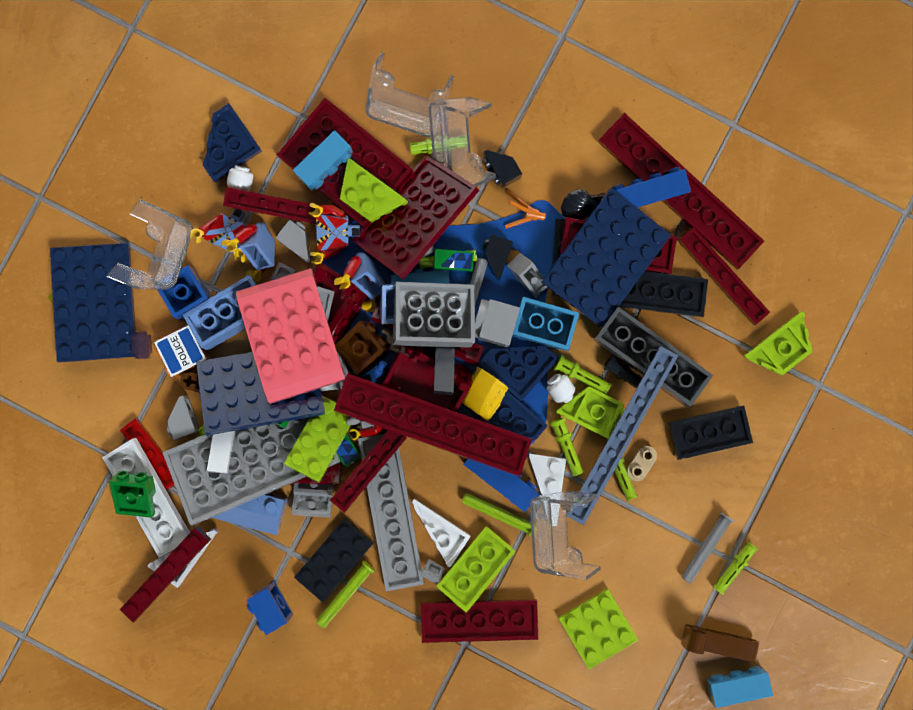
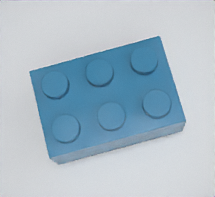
M523 297L512 336L568 351L579 313Z

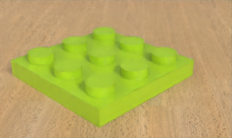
M608 588L558 617L588 670L638 641Z

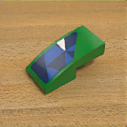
M435 249L434 269L473 272L474 252Z
M346 434L336 453L347 468L361 459V454L354 442Z

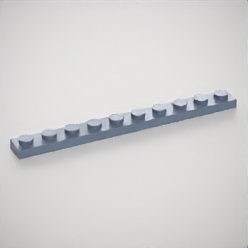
M662 346L659 347L567 513L569 518L582 525L585 524L678 357L677 354Z

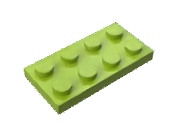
M322 396L325 414L310 417L284 463L285 466L320 483L351 425L346 424L347 416L334 412L336 402Z
M486 526L436 587L467 613L516 551Z

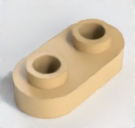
M642 446L638 449L626 468L631 480L641 481L645 478L657 459V452L653 447ZM646 452H649L651 454V457L649 459L645 458ZM636 468L640 469L639 475L634 474Z

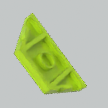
M350 158L347 160L340 199L371 223L378 220L382 215H387L393 212L395 208L408 203L404 197Z
M803 311L797 313L743 355V357L778 375H784L813 352L808 339V328L805 327V313Z
M588 386L573 397L572 400L557 409L556 413L609 439L624 412V404Z

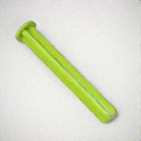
M465 493L462 499L463 504L528 533V536H531L536 522H529L468 493Z
M366 561L362 562L363 565L317 619L316 622L319 626L325 628L369 574L375 572V569Z

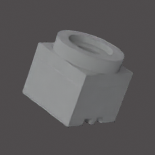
M482 299L475 321V337L478 340L508 348L520 308L491 299L489 301Z

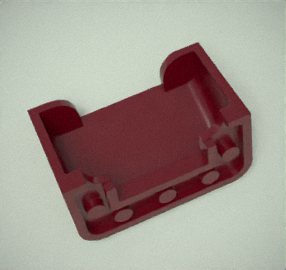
M320 263L313 269V274L318 287L334 291L328 324L334 344L336 345L343 338L358 314L362 303L367 299V295L351 281L348 288L339 290L341 284L335 285L334 280L343 276Z
M400 346L381 385L456 412L471 388L472 372L468 367L455 361L453 395L433 393L434 350L426 346Z

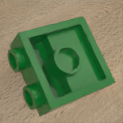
M126 470L117 472L109 481L115 513L152 518L155 515L153 496L156 493L153 476H147L145 472L129 474Z

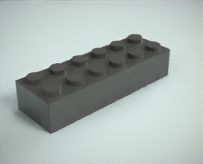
M620 307L616 308L605 325L599 329L592 339L642 376H644L660 346L677 354L678 357L660 389L685 407L693 405L713 377L710 372Z

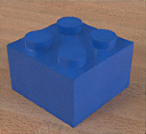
M189 265L155 284L173 318L178 320L184 318V313L211 298L196 270Z
M275 581L256 591L246 600L249 612L255 615L258 620L256 622L260 631H264L265 635L287 624L293 616L292 610Z

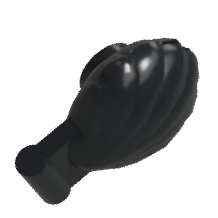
M582 189L572 191L563 199L561 204L562 215L565 218L583 220L593 212L606 193L590 195Z

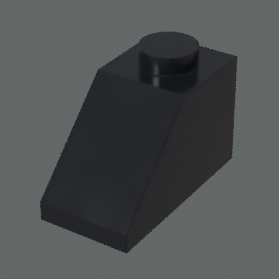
M491 234L490 239L486 238L482 249L486 250L484 256L495 278L500 280L513 242Z

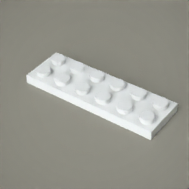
M133 438L102 458L112 476L122 470L128 471L129 474L145 472L147 476H153L156 493L153 496L155 515L152 518L136 516L160 558L174 550L190 532L137 438Z

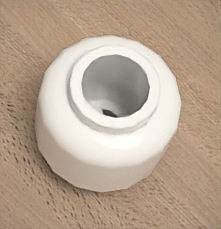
M235 165V168L229 170L226 185L230 188L250 191L254 176L249 168Z
M556 374L548 380L547 391L555 402L567 403L573 399L575 386L566 375Z

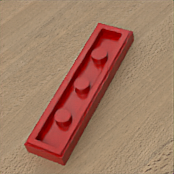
M138 418L133 419L120 431L128 441L137 438L167 491L175 484L163 451Z

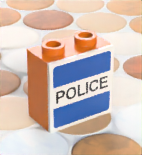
M189 326L154 342L156 353L162 358L165 364L164 369L171 377H179L197 368L196 361L210 359L207 351L200 347Z

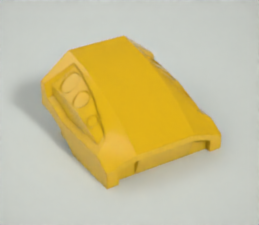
M476 367V371L472 376L471 388L462 404L486 421H489L500 406L508 387L485 370Z

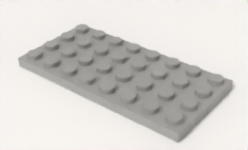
M310 417L292 420L285 429L276 424L235 431L228 474L207 471L213 435H203L163 452L190 525L198 524L307 477L285 466L284 463ZM337 453L328 467L340 462Z

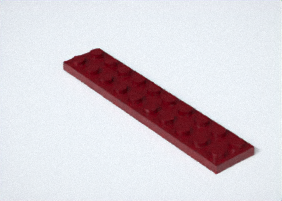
M625 112L598 140L599 144L636 178H642L643 182L650 180V175L661 173V176L669 174L668 170L677 167H680L681 170L685 169L691 192L662 201L691 228L694 227L708 244L737 270L765 242Z
M348 373L334 408V412L518 477L521 476L532 439Z

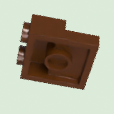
M359 321L335 345L337 351L356 375H361L372 363L378 362L390 350L387 347L388 341L383 336H378L375 332L377 330L376 326L370 321Z

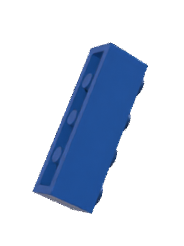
M680 167L668 170L669 174L661 176V173L650 175V180L644 182L640 178L631 181V185L624 187L623 184L612 187L637 208L691 192L686 170H681Z
M467 458L463 462V465L524 512L527 511L539 495L536 491L538 487L529 480L525 483L520 479L522 475L518 477Z

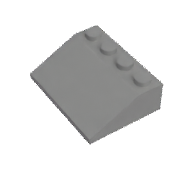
M395 283L393 345L471 347L475 343L474 285Z

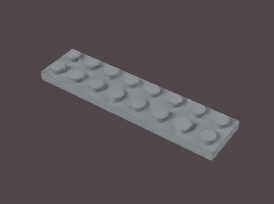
M385 433L358 438L362 461ZM398 448L367 486L386 591L424 584V578L420 575L422 572L400 448Z

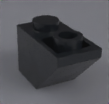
M489 150L484 151L483 164L486 169L490 168L493 175L491 177L496 186L500 185L501 189L522 177V172L513 157Z

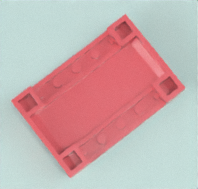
M312 269L236 291L241 315L269 404L345 380V374L338 357Z

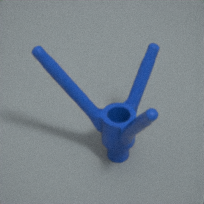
M380 361L378 366L357 377L365 378L370 376L371 382L381 381L382 384L385 378L387 363Z

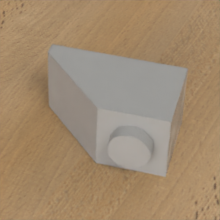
M289 220L276 236V239L309 264L311 256L308 234L304 231L306 227L298 221L293 223Z
M519 253L507 265L514 277L535 298L547 288V286L541 283L544 278L535 264L523 254Z
M186 395L178 398L167 421V431L169 436L173 437V440L199 432V425L189 396Z

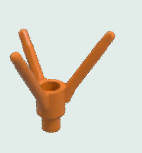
M509 189L506 190V193L518 202L510 200L508 203L525 212L523 219L505 225L506 229L531 220L536 221L538 219L544 221L545 213L532 208Z

